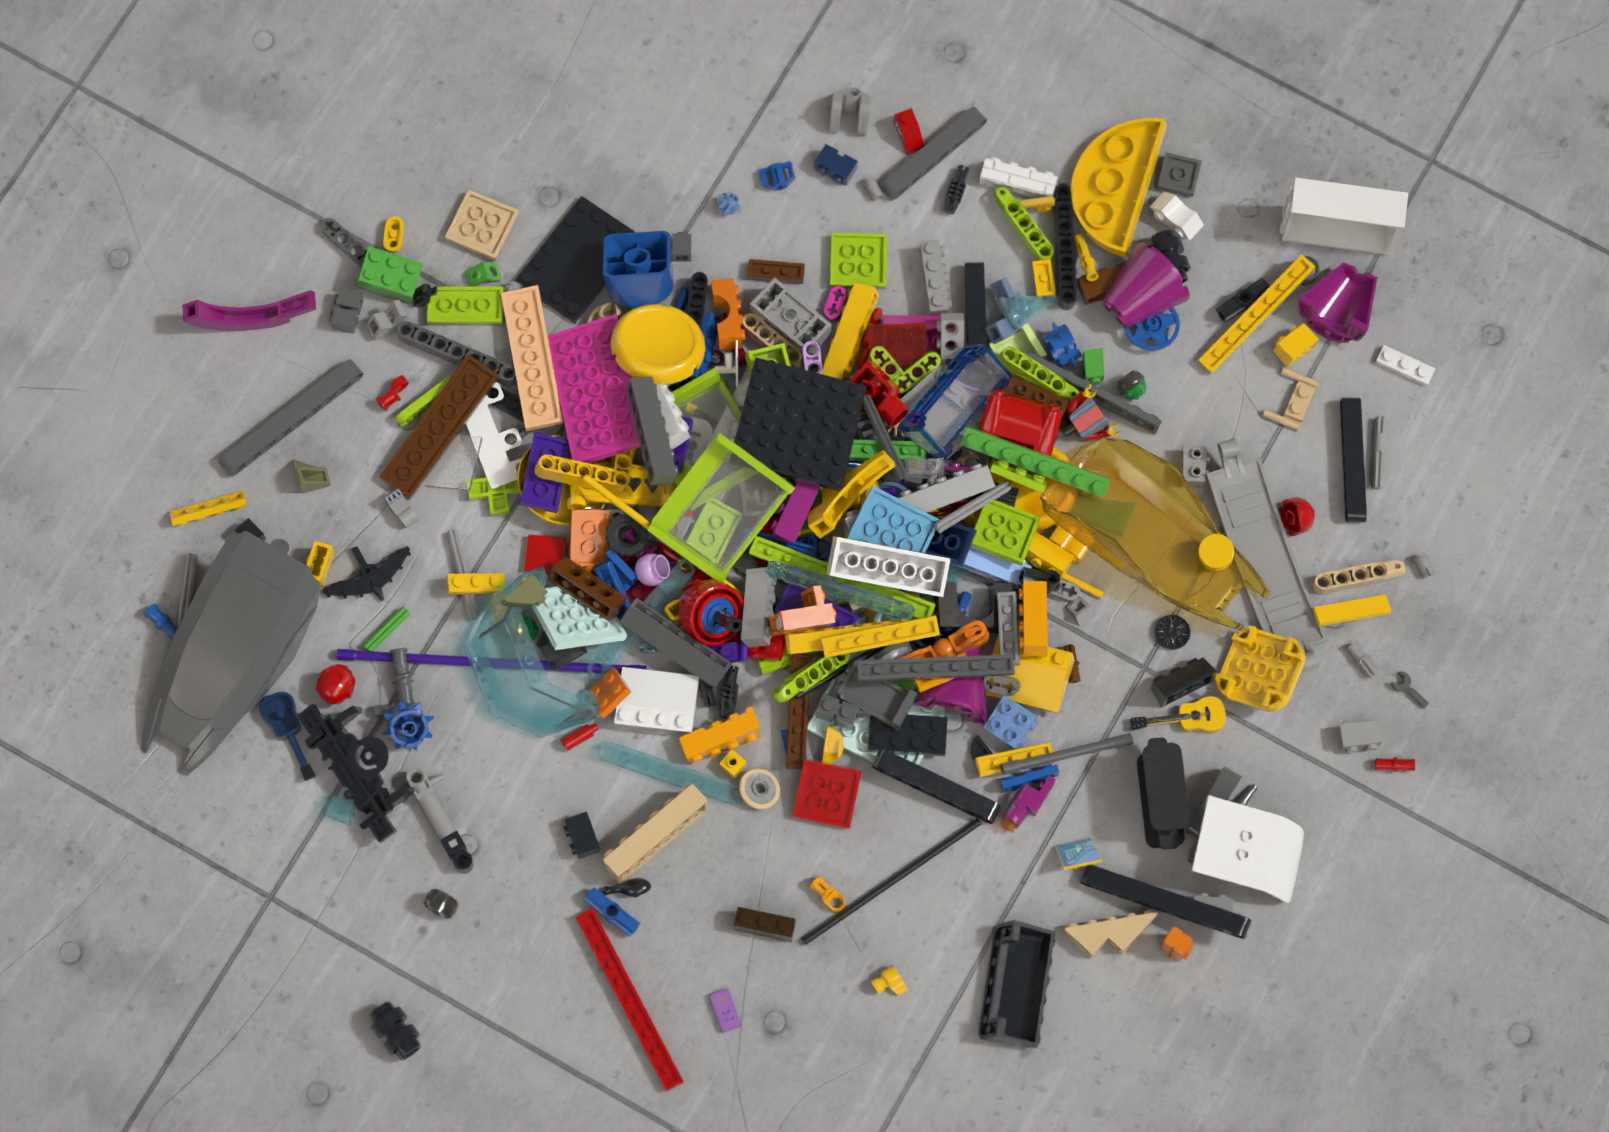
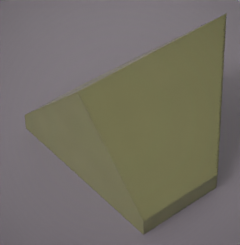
M293 459L302 494L331 485L326 468L312 466Z

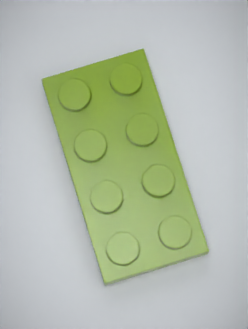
M437 287V295L430 297V303L427 305V324H503L501 293L504 292V288Z

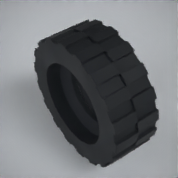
M626 513L616 516L608 525L606 531L608 546L617 555L632 557L639 554L646 547L649 538L647 529ZM631 526L636 530L637 538L634 543L625 545L619 541L618 532L622 527Z

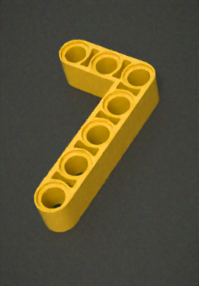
M633 449L613 455L610 468L552 455H543L540 457L534 470L535 474L543 479L593 489L582 481L585 476H582L580 473L587 474L611 493L621 494L630 482Z

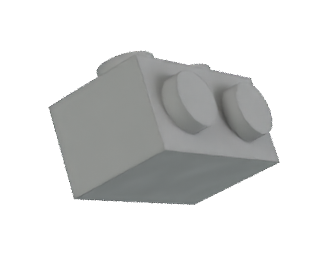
M1183 445L1181 455V487L1204 488L1205 482H1208L1206 474L1209 473V470H1206V463L1209 464L1210 453L1206 452V446Z

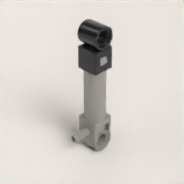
M410 769L406 776L407 782L410 787L414 788L415 792L413 794L438 835L450 860H453L455 869L459 873H469L474 867L472 856L467 852L464 841L458 831H456L433 788V785L441 782L445 776L441 773L428 779L422 769ZM414 776L422 777L419 783L412 782ZM466 858L469 862L466 866H460L458 864L459 860Z

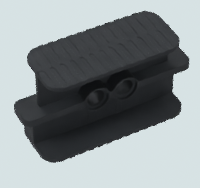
M1164 737L1151 738L1137 759L1145 839L1152 848L1176 849L1183 843L1185 839L1184 828L1190 822L1182 750L1176 743H1167Z

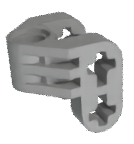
M846 88L835 92L832 101L830 131L839 132L841 110H844L846 112H859L857 134L867 135L871 97L857 88Z

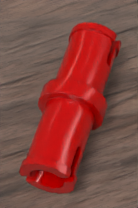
M1393 757V759L1375 758V771H1415V759H1398L1397 757Z

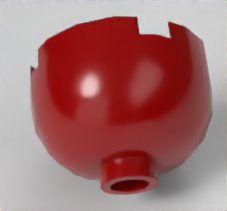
M1292 497L1282 501L1284 504L1283 507L1279 508V515L1284 528L1287 527L1289 531L1287 534L1297 536L1308 532L1315 520V510L1306 499Z

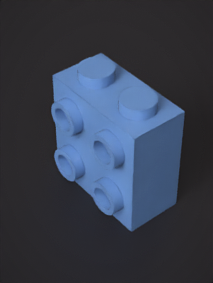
M1004 695L983 728L1015 749H1018V747L1022 748L1028 740L1026 735L1029 731L1033 732L1039 722L1037 721L1038 716Z

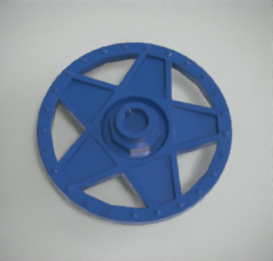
M1174 307L1169 309L1171 313H1160L1151 316L1147 320L1135 325L1138 328L1134 337L1125 325L1123 327L1127 338L1135 346L1147 351H1157L1168 347L1176 339L1180 329L1179 316ZM1176 324L1175 332L1169 339L1165 329ZM1152 338L1159 345L1149 346L1142 343Z

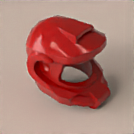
M340 664L329 666L321 672L317 680L316 692L324 702L339 705L352 697L356 683L352 671L348 669V666Z

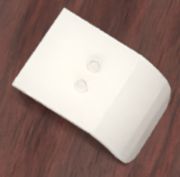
M1208 796L1192 872L1260 890L1283 902L1289 903L1297 876L1304 832L1299 825L1282 816Z

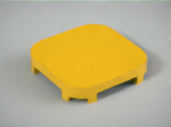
M1248 626V628L1241 630L1239 633H1234L1231 638L1233 643L1220 674L1216 673L1215 681L1217 682L1218 690L1226 699L1262 711L1275 712L1282 709L1289 702L1306 660L1304 649L1292 637L1286 638L1257 629L1256 626Z

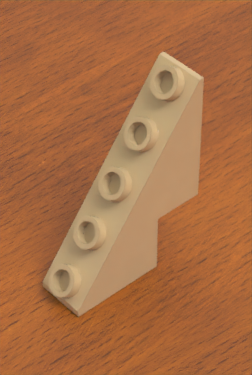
M1147 910L1142 915L1130 913L1124 915V918L1116 919L1115 916L1107 917L1102 922H1097V920L1086 921L1085 925L1078 926L1077 923L1066 925L1063 934L1090 958L1106 942L1122 955L1154 921L1158 913L1155 910Z

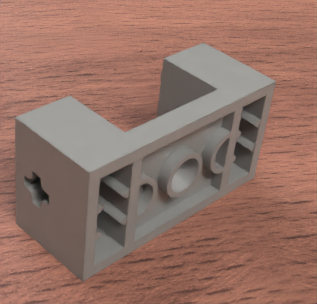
M776 278L750 303V313L756 314L764 322H769L792 341V345L802 355L803 346L806 342L815 341L820 347L831 336L832 324ZM790 311L794 312L796 314V317L794 319H788L785 316L786 313ZM809 347L806 350L807 353L813 354L817 351L814 347Z

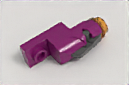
M1049 775L1047 780L1043 779L1038 790L1026 784L1018 791H1012L1000 825L1004 829L1014 832L1029 813L1036 816L1053 788L1056 779Z

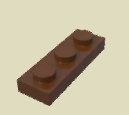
M749 259L747 279L772 281L776 278L780 282L803 284L805 264Z

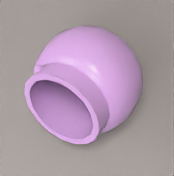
M645 554L638 559L635 574L642 584L656 586L669 577L670 566L668 560L663 555Z

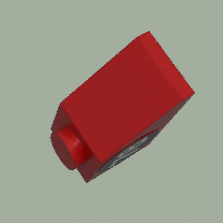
M912 108L894 114V125L907 155L921 150L924 147L919 123Z

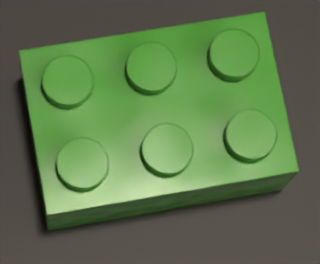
M369 246L356 287L410 304L423 263Z

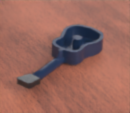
M277 692L269 695L259 706L263 720L273 728V732L278 740L288 739L300 764L304 781L315 778L316 774L310 764L307 763L295 737L301 731V724L296 717L297 708L293 697L287 692Z

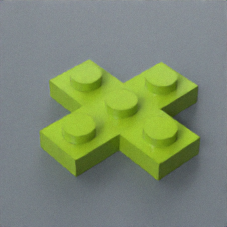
M487 476L486 478L467 480L469 500L489 498L491 516L510 513L508 495L520 494L517 480L493 489L490 487Z

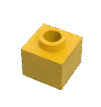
M733 750L719 763V768L733 779L747 766V761ZM731 760H735L737 763L735 765H730L729 762Z

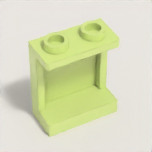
M1028 323L1021 326V331L996 344L990 343L987 351L989 359L995 361V363L997 355L1007 346H1012L1025 355L1027 351L1036 353L1044 360H1046L1047 356ZM997 365L996 369L998 373L1001 371L1013 376L1012 374L1008 373L1007 371H1005Z

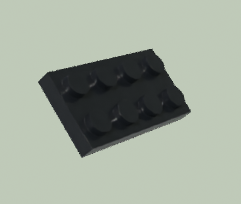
M907 714L899 730H896L870 716L867 751L878 752L881 748L892 753L945 757L948 717Z

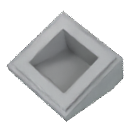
M1079 597L1076 601L1065 607L1079 625L1084 624L1094 616L1092 607L1082 597Z

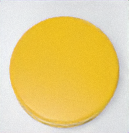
M1222 534L1208 535L1199 545V560L1208 570H1224L1233 561L1234 546L1230 539Z

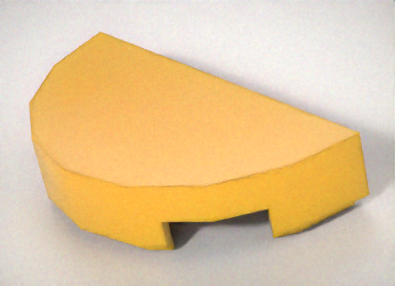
M1053 196L1020 200V203L1025 210L1027 208H1034L1036 212L1050 211L1052 206H1054L1055 198Z
M828 726L821 762L831 764L842 755L844 739L836 728Z

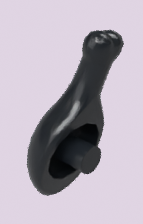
M633 878L619 885L604 886L602 893L605 896L621 893L626 896L639 897L651 889V883L643 878Z

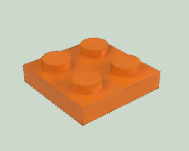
M612 667L590 688L586 695L598 714L605 718L632 691L618 670Z

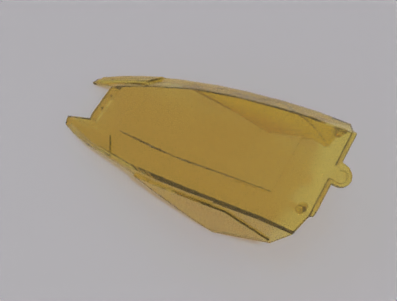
M1104 437L1089 445H1083L1068 463L1110 478L1111 481L1105 497L1102 498L1054 480L1040 496L1043 511L1089 550L1136 583L1194 615L1241 631L1244 626L1223 613L1243 586L1267 599L1270 591L1253 566L1235 546L1233 561L1226 569L1211 571L1201 564L1198 556L1201 541L1208 535H1223V533L1218 529L1206 507L1178 468L1129 440Z

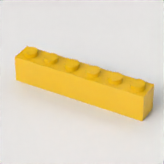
M854 283L853 288L849 290L847 305H844L842 309L841 321L836 325L835 337L831 339L829 353L823 361V375L848 381L879 298L876 287Z
M982 508L964 518L963 521L969 527L975 528ZM1035 532L1025 560L1044 572L1049 569L1055 570L1062 579L1071 567L1075 556Z

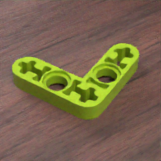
M875 346L870 352L872 361L885 373V367L888 364L895 365V373L886 374L897 386L899 385L898 381L900 379L902 381L906 380L908 377L905 374L909 373L910 378L914 382L907 381V387H900V393L910 390L938 368L941 362L939 354L930 351L903 371L883 346ZM875 351H883V358L886 360L889 357L890 360L880 366L882 360L879 357L874 358ZM929 356L932 358L936 356V364L930 363L927 365L929 370L926 371L920 363L923 361L926 364L929 361ZM920 367L923 370L922 375L914 377L912 375L913 368Z

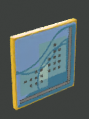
M1093 837L1055 845L1064 870L1077 869V867H1086V865L1102 862Z

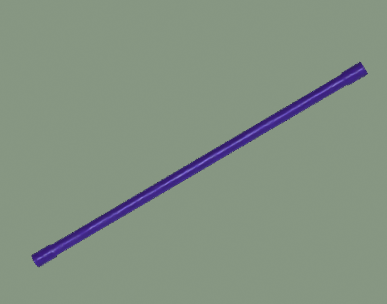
M355 649L337 650V660L393 662V656L390 652L357 651ZM406 653L407 663L600 674H606L614 667L620 675L622 667L647 670V665H613Z

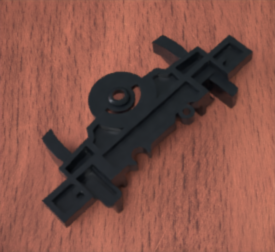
M311 704L297 715L308 733L311 734L305 740L306 745L309 749H316L318 747L322 753V761H327L329 758L332 760V765L328 767V770H333L342 786L349 789L344 792V798L348 800L353 799V803L358 811H362L366 815L373 812V815L359 824L362 829L369 827L379 843L384 842L397 832L387 815L393 811L395 806L407 800L415 792L414 788L410 787L409 783L404 782L391 796L388 795L387 788H382L384 780L380 772L385 769L389 760V751L386 744L381 739L373 736L358 740L354 734L349 733L344 727L354 720L357 715L363 713L361 707L351 706L341 712L336 718L330 714L324 718L317 706ZM362 745L364 749L360 755L361 761L367 766L376 765V768L364 769L360 766L357 760V753ZM368 752L372 754L369 760L366 758Z

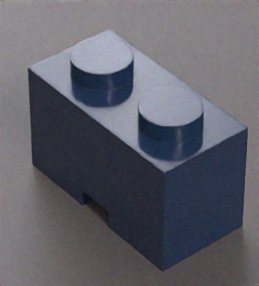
M825 144L814 162V169L823 176L831 177L837 184L847 186L858 168V161L846 154L842 157L838 154L839 150Z

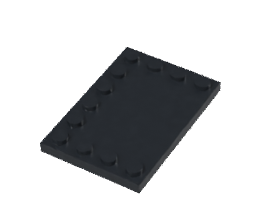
M581 196L519 274L515 282L520 283L522 288L538 285L541 301L576 324L606 286L603 276L604 238L609 234L634 233L635 231Z

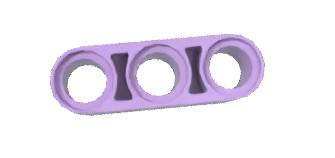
M808 341L803 346L805 370L808 371L810 366L815 365L819 368L817 373L823 374L820 347L817 342ZM809 347H814L817 352L814 355H809L806 350Z

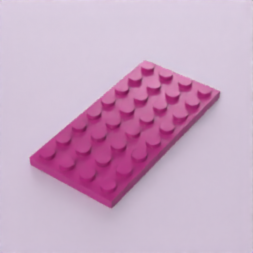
M617 314L548 335L557 392L572 460L591 463L640 447L626 391L627 384L630 378L633 377L616 362L617 356L616 354L613 355L611 351L612 332L619 320Z

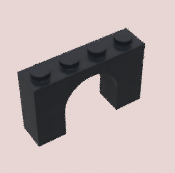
M946 582L943 597L933 595L934 604H936L934 615L937 617L939 632H942L944 635L953 634V632L958 631L967 624L981 621L985 624L989 634L998 633L999 635L997 593L1013 592L1012 583H993L988 588L990 604L988 617L976 620L967 617L960 610L957 601L956 582Z

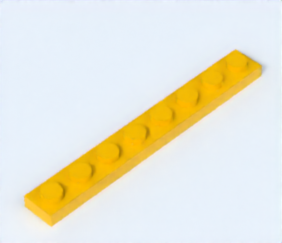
M1301 254L1212 345L1198 362L1213 374L1313 272L1316 266Z

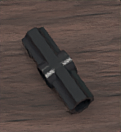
M1260 278L1246 289L1239 290L1237 295L1216 309L1218 316L1222 321L1228 322L1242 311L1248 310L1269 288V284L1266 280ZM1240 298H1246L1248 302L1243 303L1240 301Z

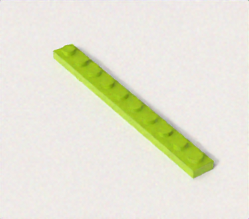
M758 536L755 537L749 551L751 556L918 619L932 616L936 606L934 603L892 587L826 575L828 563Z

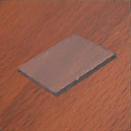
M457 435L426 478L424 486L470 491L483 438L480 436Z

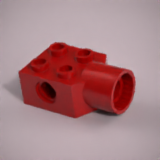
M867 361L849 380L850 382L867 386L865 395L871 396L880 417L890 427L896 426L908 414L910 409L898 397L900 388L875 362Z

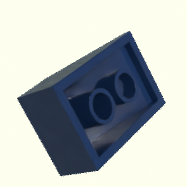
M957 523L941 533H938L936 530L925 554L949 558L950 564L964 566L977 530Z

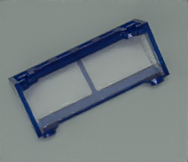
M985 344L966 345L897 428L935 459L947 458L953 452V445L951 443L987 401L989 392H993L994 389H1005L1013 375Z

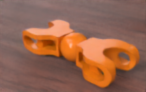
M974 621L948 636L949 639H939L934 643L933 647L930 645L924 649L914 651L901 659L954 657L956 653L959 655L987 643L989 632L983 622Z

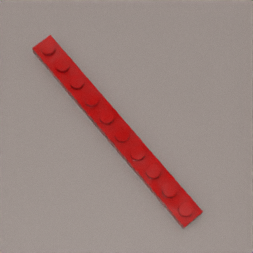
M592 908L577 916L576 920L664 1089L668 1092L683 1084L684 1081L594 909Z

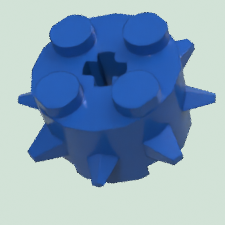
M1053 322V330L1042 335L1049 354H1052L1054 363L1058 367H1063L1070 363L1075 368V360L1082 357L1080 350L1076 348L1075 339L1066 324L1058 327Z
M400 701L399 706L391 710L390 713L384 714V717L388 720V729L382 732V734L392 736L395 742V749L404 745L407 748L413 747L414 750H417L418 745L424 741V738H432L433 736L429 732L428 723L434 719V716H425L422 711L421 702L417 704H404Z

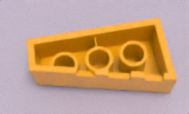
M1023 581V588H1019V600H1021L1019 616L1022 617V621H1019V632H1022V637L1019 639V648H1023V656L1046 657L1048 648L1047 581Z
M752 706L746 708L747 712L742 715L738 713L730 715L726 722L718 720L709 725L707 730L700 728L679 737V743L687 764L691 762L696 764L701 762L704 757H715L720 755L723 750L728 749L731 751L740 747L739 745L747 742V744L757 741L760 737V725Z

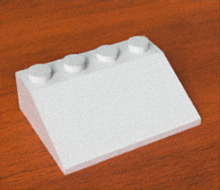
M622 667L621 676L632 692L616 707L615 725L681 733L693 732L699 684L698 676Z

